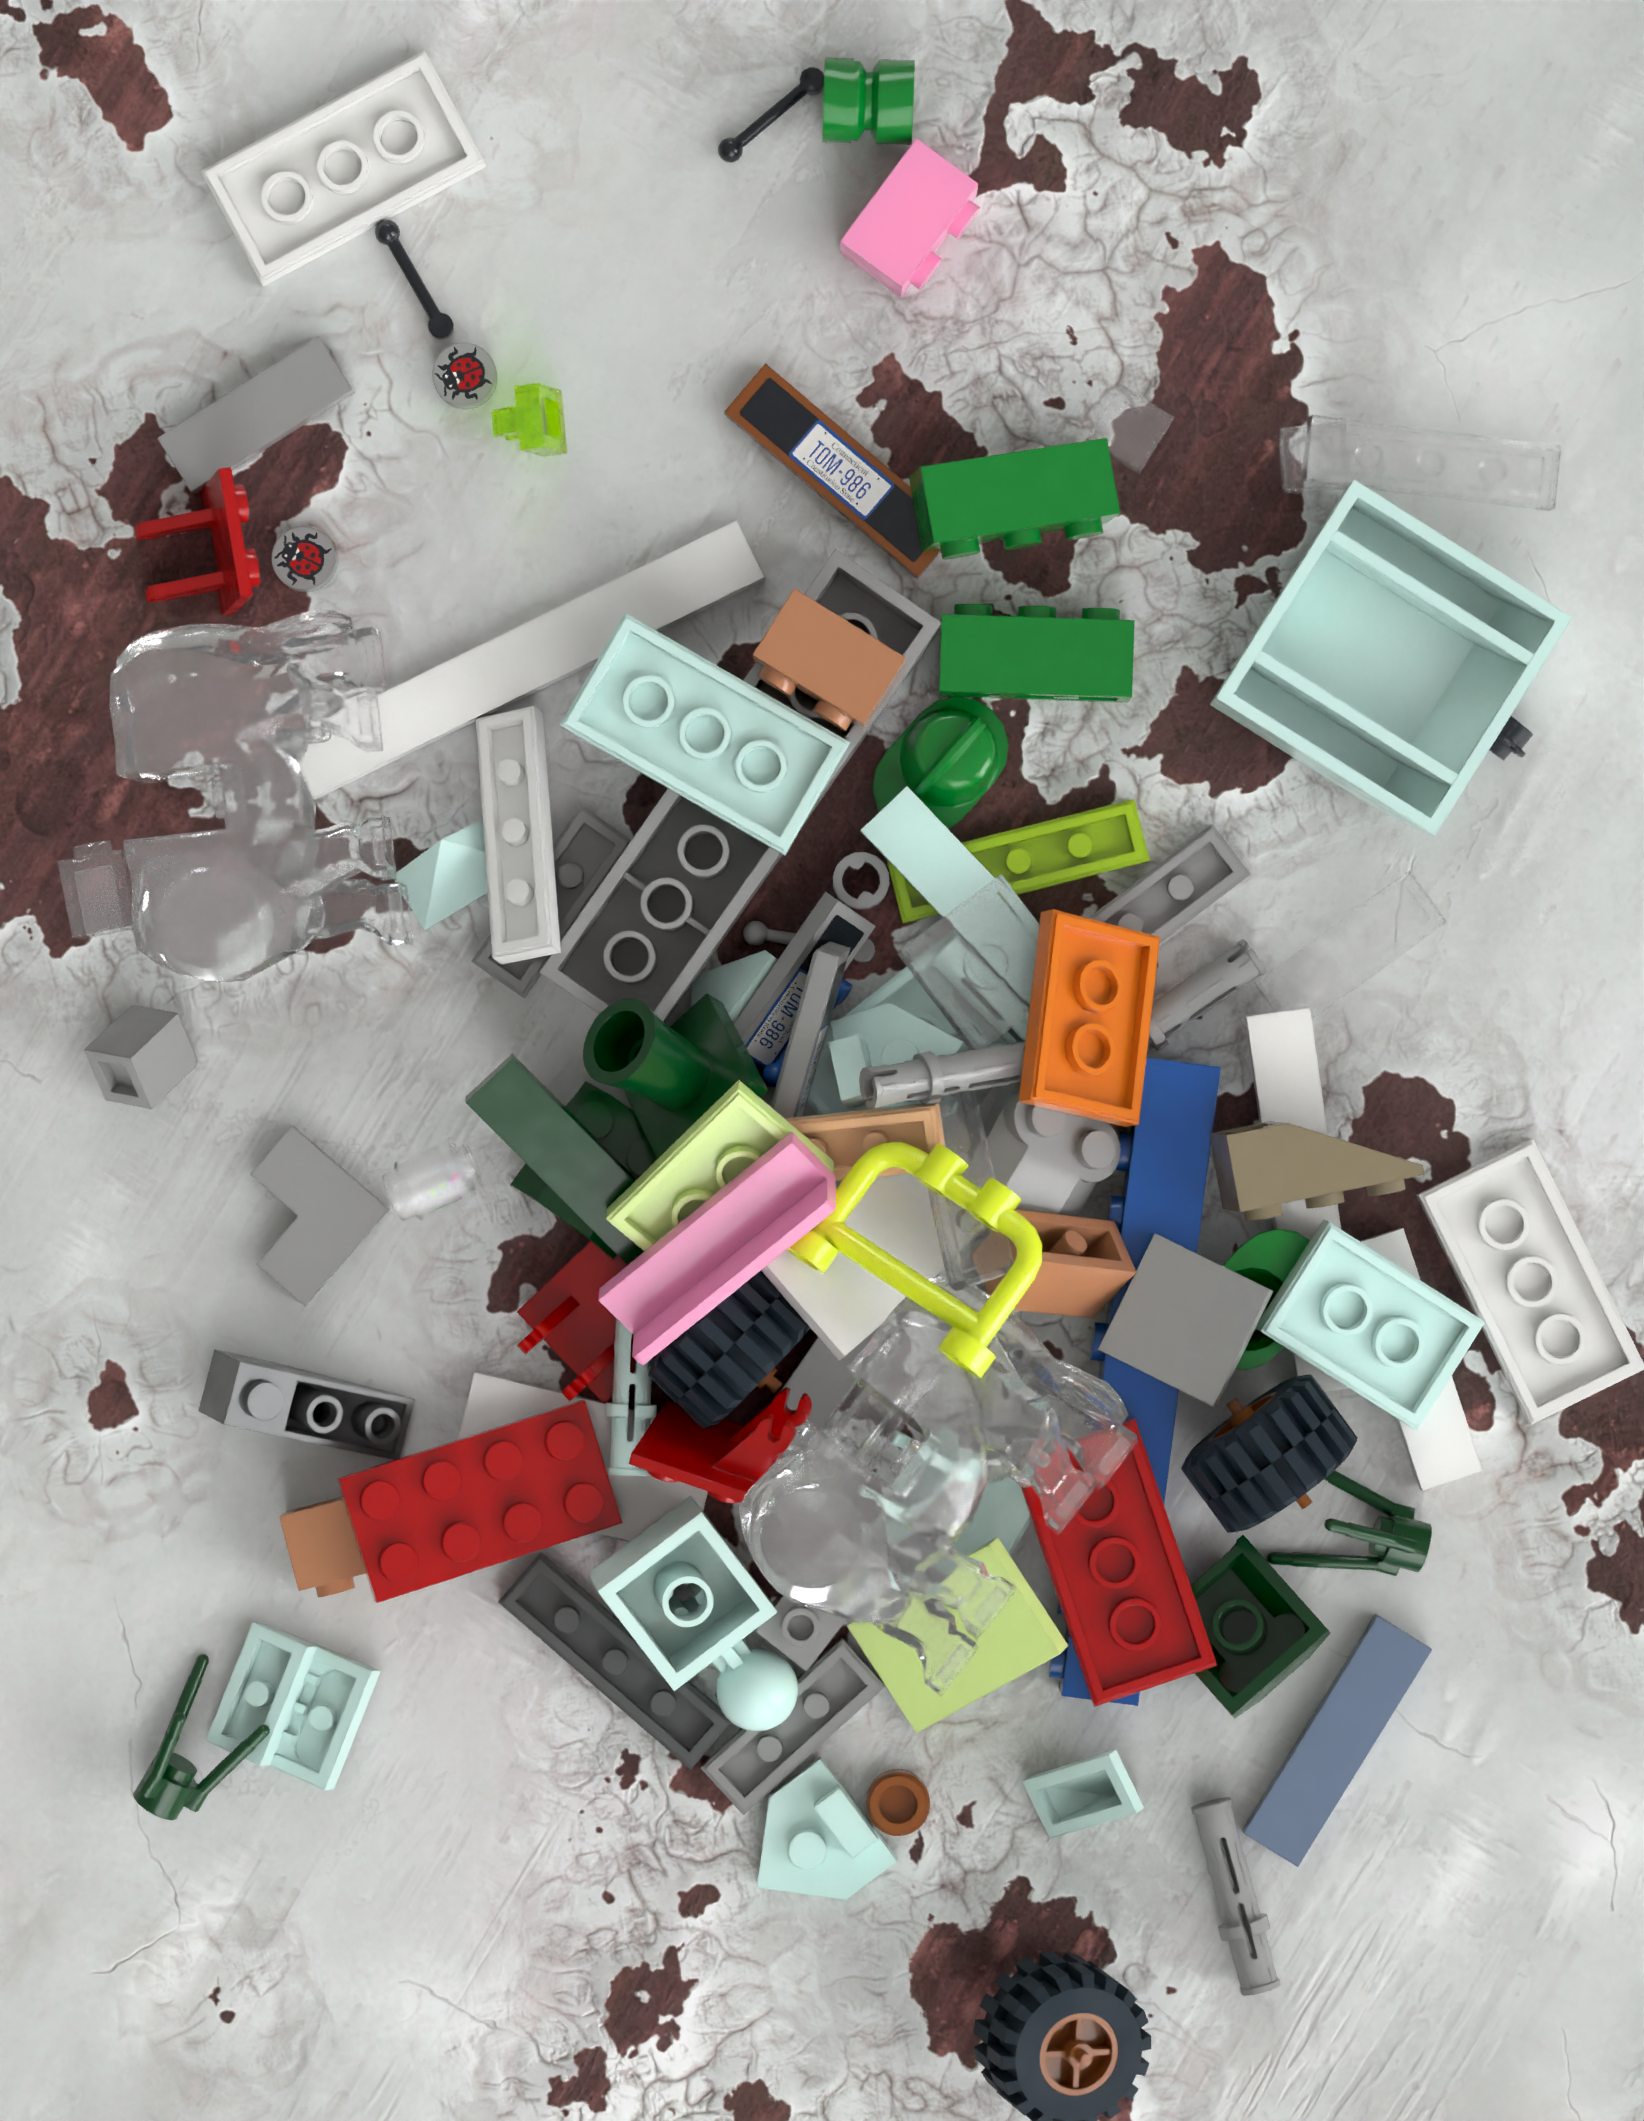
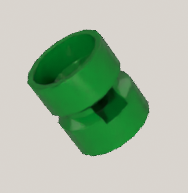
M825 57L822 142L851 143V140L858 141L864 130H871V136L876 144L912 145L915 60L879 59L873 68V72H866L862 63L854 61V58Z

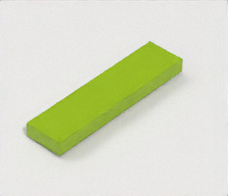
M1134 799L962 842L967 850L1011 896L1150 861ZM887 861L902 924L939 915L897 869Z

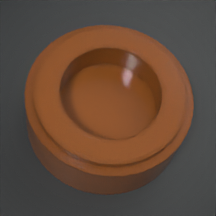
M892 1769L881 1773L873 1780L867 1791L866 1808L871 1822L880 1831L892 1836H904L913 1833L923 1825L929 1814L930 1798L926 1785L916 1774L904 1769Z

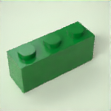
M1107 438L921 466L909 476L922 552L941 550L942 559L944 560L980 553L979 543L1003 540L1005 550L1038 545L1042 543L1041 534L1064 530L1066 540L1097 536L1104 533L1102 524L1108 523L1120 514Z
M955 604L954 614L941 615L938 697L1128 703L1132 698L1135 620H1120L1119 609L1083 608L1082 618H1056V608L1050 606H1019L1018 616H992L991 605Z

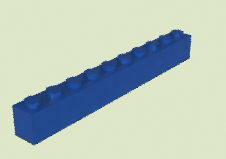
M1146 1058L1139 1125L1131 1126L1130 1133L1119 1132L1118 1135L1121 1151L1119 1163L1115 1170L1125 1171L1122 1197L1111 1195L1107 1220L1115 1221L1135 1270H1137L1155 1233L1197 1253L1211 1147L1209 1133L1213 1132L1221 1067ZM1132 1277L1108 1302L1106 1323H1094L1090 1360L1101 1362L1097 1387L1086 1386L1082 1424L1092 1425L1093 1432L1134 1418L1164 1504L1179 1390L1098 1350L1133 1279ZM1058 1601L1057 1614L1063 1615ZM1066 1625L1065 1641L1068 1647L1060 1655L1050 1659L1049 1678L1059 1679L1058 1688L1061 1696L1091 1700ZM1140 1692L1110 1702L1138 1706Z

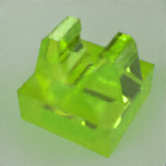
M540 383L514 386L516 406L491 411L493 437L505 436L507 441L519 440L521 451L543 457L567 454L561 390Z

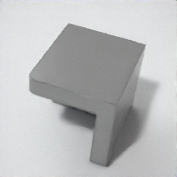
M137 1005L127 1008L84 1049L105 1100L147 1109H153L197 1065V1058L179 1014Z

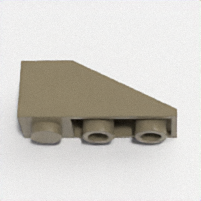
M1268 1121L1209 1133L1222 1209L1237 1212L1244 1211L1245 1221L1280 1216L1283 1214V1203L1305 1199L1306 1208H1319L1345 1202L1343 1191L1366 1187L1367 1196L1399 1192L1406 1189L1404 1179L1425 1175L1423 1165L1290 1123Z

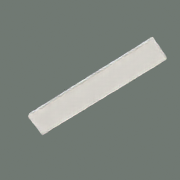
M1310 1007L1244 1016L1259 1123L1268 1121L1290 1123L1328 1135ZM1305 1199L1283 1203V1214L1273 1217L1274 1229L1296 1231L1311 1240L1323 1219L1341 1229L1338 1204L1319 1208H1306ZM1292 1352L1295 1377L1311 1374L1324 1392L1348 1389L1341 1382Z

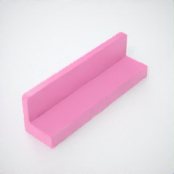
M790 1132L599 1288L598 1301L634 1335L632 1357L641 1365L646 1364L828 1217L836 1209L835 1175L793 1132Z

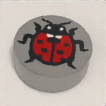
M456 343L447 347L438 355L433 365L432 379L438 394L447 404L458 409H473L486 403L493 395L497 386V370L492 358L483 348L472 343Z
M299 526L289 529L278 538L273 547V569L278 578L293 590L299 592L319 590L331 581L337 569L338 557L333 543L323 532L313 527Z

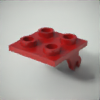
M228 467L218 469L200 491L203 510L137 523V526L134 527L136 540L154 539L210 528L212 533L218 572L147 586V589H145L147 602H161L185 596L217 592L221 616L234 615L253 596L252 587L259 586L260 583L259 564L255 549L253 547L245 548L241 523L249 521L248 500L244 485H234L232 469Z
M589 1242L517 1311L533 1329L517 1347L526 1355L539 1342L544 1340L578 1375L561 1393L571 1401L587 1386L605 1404L612 1398L616 1317L598 1301L599 1288L628 1265L618 1255L612 1260L592 1242ZM633 1334L631 1338V1373L636 1371V1360L632 1357Z
M785 1387L777 1393L768 1405L744 1425L723 1419L717 1425L706 1429L697 1424L677 1403L666 1400L632 1451L629 1464L647 1470L652 1477L664 1482L679 1481L708 1491L713 1498L726 1503L740 1502L752 1506L780 1457L793 1444L796 1438L795 1427L802 1425L812 1411L811 1399L808 1394L804 1393L799 1400L797 1410H791L787 1406L790 1388Z

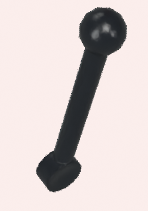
M815 67L805 69L801 73L798 86L737 137L726 138L721 141L718 146L720 158L729 163L739 160L744 146L806 94L812 96L821 93L824 89L823 72Z
M392 220L381 221L375 228L376 239L380 243L388 245L430 319L428 328L431 335L438 340L449 338L454 331L453 321L449 315L439 311L399 241V226Z

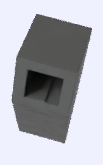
M214 1349L198 1411L223 1425L396 1460L401 1455L415 1399L272 1361Z

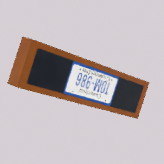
M766 363L724 411L725 416L916 579L923 574L941 553V550L922 552L911 487Z

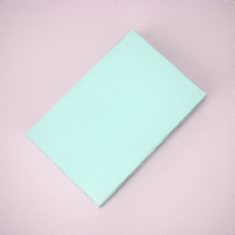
M1323 1219L1255 1329L1408 1426L1418 1430L1485 1322L1340 1228Z

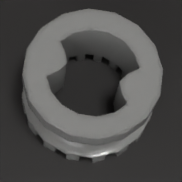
M854 852L844 857L837 864L833 874V889L837 898L847 907L856 910L870 909L878 905L886 896L890 885L889 872L885 864L877 856L867 852ZM866 863L877 871L880 885L874 895L864 891L856 899L845 891L842 878L844 872L849 867L858 871Z

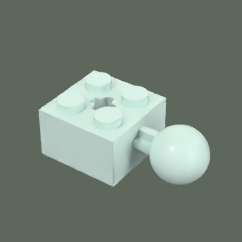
M692 1496L688 1497L589 1573L597 1592L674 1691L709 1664L713 1663L720 1672L716 1684L718 1704L723 1714L736 1726L750 1731H764L778 1726L791 1714L798 1696V1683L792 1667L777 1653L766 1649H750L743 1640V1638L775 1615L777 1610ZM683 1583L689 1584L690 1591L692 1592L691 1597L685 1601H682L677 1595L673 1596L672 1592Z

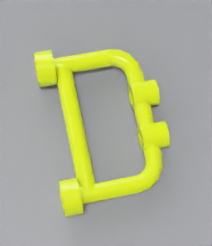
M884 1142L872 1147L855 1162L837 1187L836 1209L787 1250L821 1274L826 1272L838 1253H842L950 1325L952 1328L937 1349L960 1368L981 1379L996 1358L986 1347L1035 1280L1042 1264V1242L1038 1232L1024 1216L1015 1211L1021 1201L1018 1195L991 1177L988 1178L982 1188L962 1177L969 1165L945 1146L937 1143L930 1154L904 1142ZM889 1168L904 1169L931 1191L953 1201L983 1225L995 1232H1000L1014 1243L1017 1250L1016 1259L979 1313L844 1224L881 1172Z

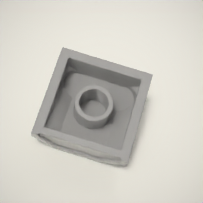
M1021 1082L1003 1085L965 1161L969 1167L962 1177L979 1188L983 1187L989 1177L999 1181L1021 1198L1016 1209L1078 1217L1096 1182L1108 1178L1119 1163L1121 1149L1116 1132L1108 1123L1018 1102Z

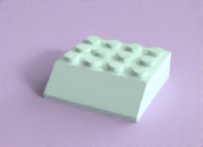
M1353 480L1336 503L1210 705L1369 806L1434 837L1573 617L1358 481Z

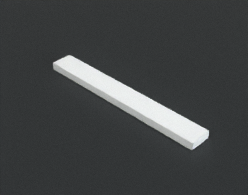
M736 520L280 742L279 746L306 801L311 802L476 722V718L488 716L595 664L624 613L660 632L765 581L764 575Z

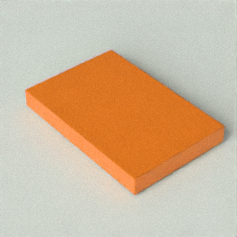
M1054 909L1041 912L1018 1102L1124 1127L1139 1125L1160 943L1159 936Z

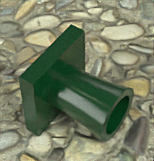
M707 993L671 1026L664 1023L640 1000L628 998L616 1001L597 1016L584 1042L583 1061L587 1073L599 1083L623 1089L657 1159L738 1080L759 1097H762L768 1091L724 1004Z

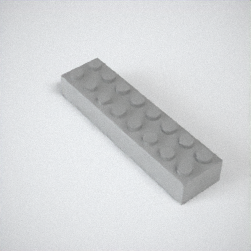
M837 549L833 551L804 594L906 658L905 664L864 729L852 722L846 731L834 726L813 711L818 701L798 688H795L791 696H787L760 679L758 674L763 667L758 663L754 664L743 680L850 742L808 818L938 634L941 627L939 620ZM667 789L561 940V953L552 954L539 973L598 1014L616 1001L632 998L645 1003L666 1023L778 863L782 854Z

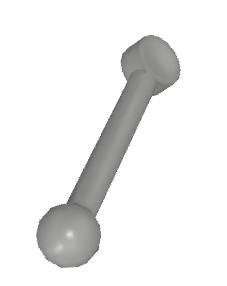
M760 921L747 923L743 930L745 941L753 946L761 945L765 941L789 945L796 933L767 929L766 925ZM867 938L853 958L855 962L866 963L873 958L875 946L870 939Z

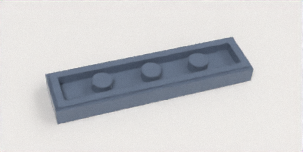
M1375 1614L1242 1828V1832L1298 1867L1432 1649Z

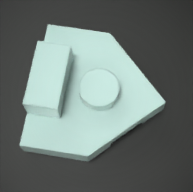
M891 1003L830 1022L834 1041L828 1042L840 1098L849 1108V1111L869 1109L865 1105L866 1099H862L859 1087V1077L862 1068L903 1063L904 1061L913 1060L915 1054L929 1051L936 1056L969 1051L968 1046L963 1041ZM919 1100L905 1101L878 1108L921 1104Z
M818 1757L769 1794L757 1888L847 1900L897 1862V1857L821 1757Z

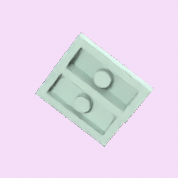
M252 1622L206 1741L228 1752H232L260 1725H267L270 1729L269 1735L245 1758L246 1760L259 1766H273L320 1789L334 1790L381 1671L298 1636L259 1622Z

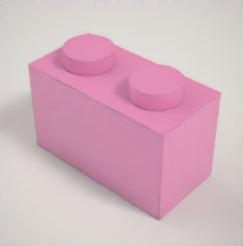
M916 138L841 239L840 253L900 298H902L911 284L921 290L942 261V258L935 254L936 250L949 233L959 239L979 212L980 207L973 203L977 196L978 183Z

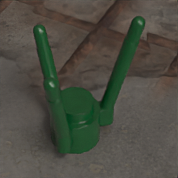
M1334 1470L1324 1480L1388 1515V1518L1378 1516L1373 1528L1330 1518L1325 1521V1528L1331 1532L1369 1542V1553L1378 1556L1271 1552L1267 1556V1561L1273 1565L1372 1570L1397 1576L1400 1568L1414 1572L1421 1570L1430 1547L1432 1527L1429 1523L1414 1519L1415 1508L1394 1503Z
M205 1654L197 1657L159 1750L133 1793L134 1799L142 1808L166 1820L177 1819L183 1807L198 1812L208 1794L270 1733L267 1725H260L199 1784L196 1783L194 1779L197 1773L196 1767L188 1759L173 1752L209 1663V1658Z

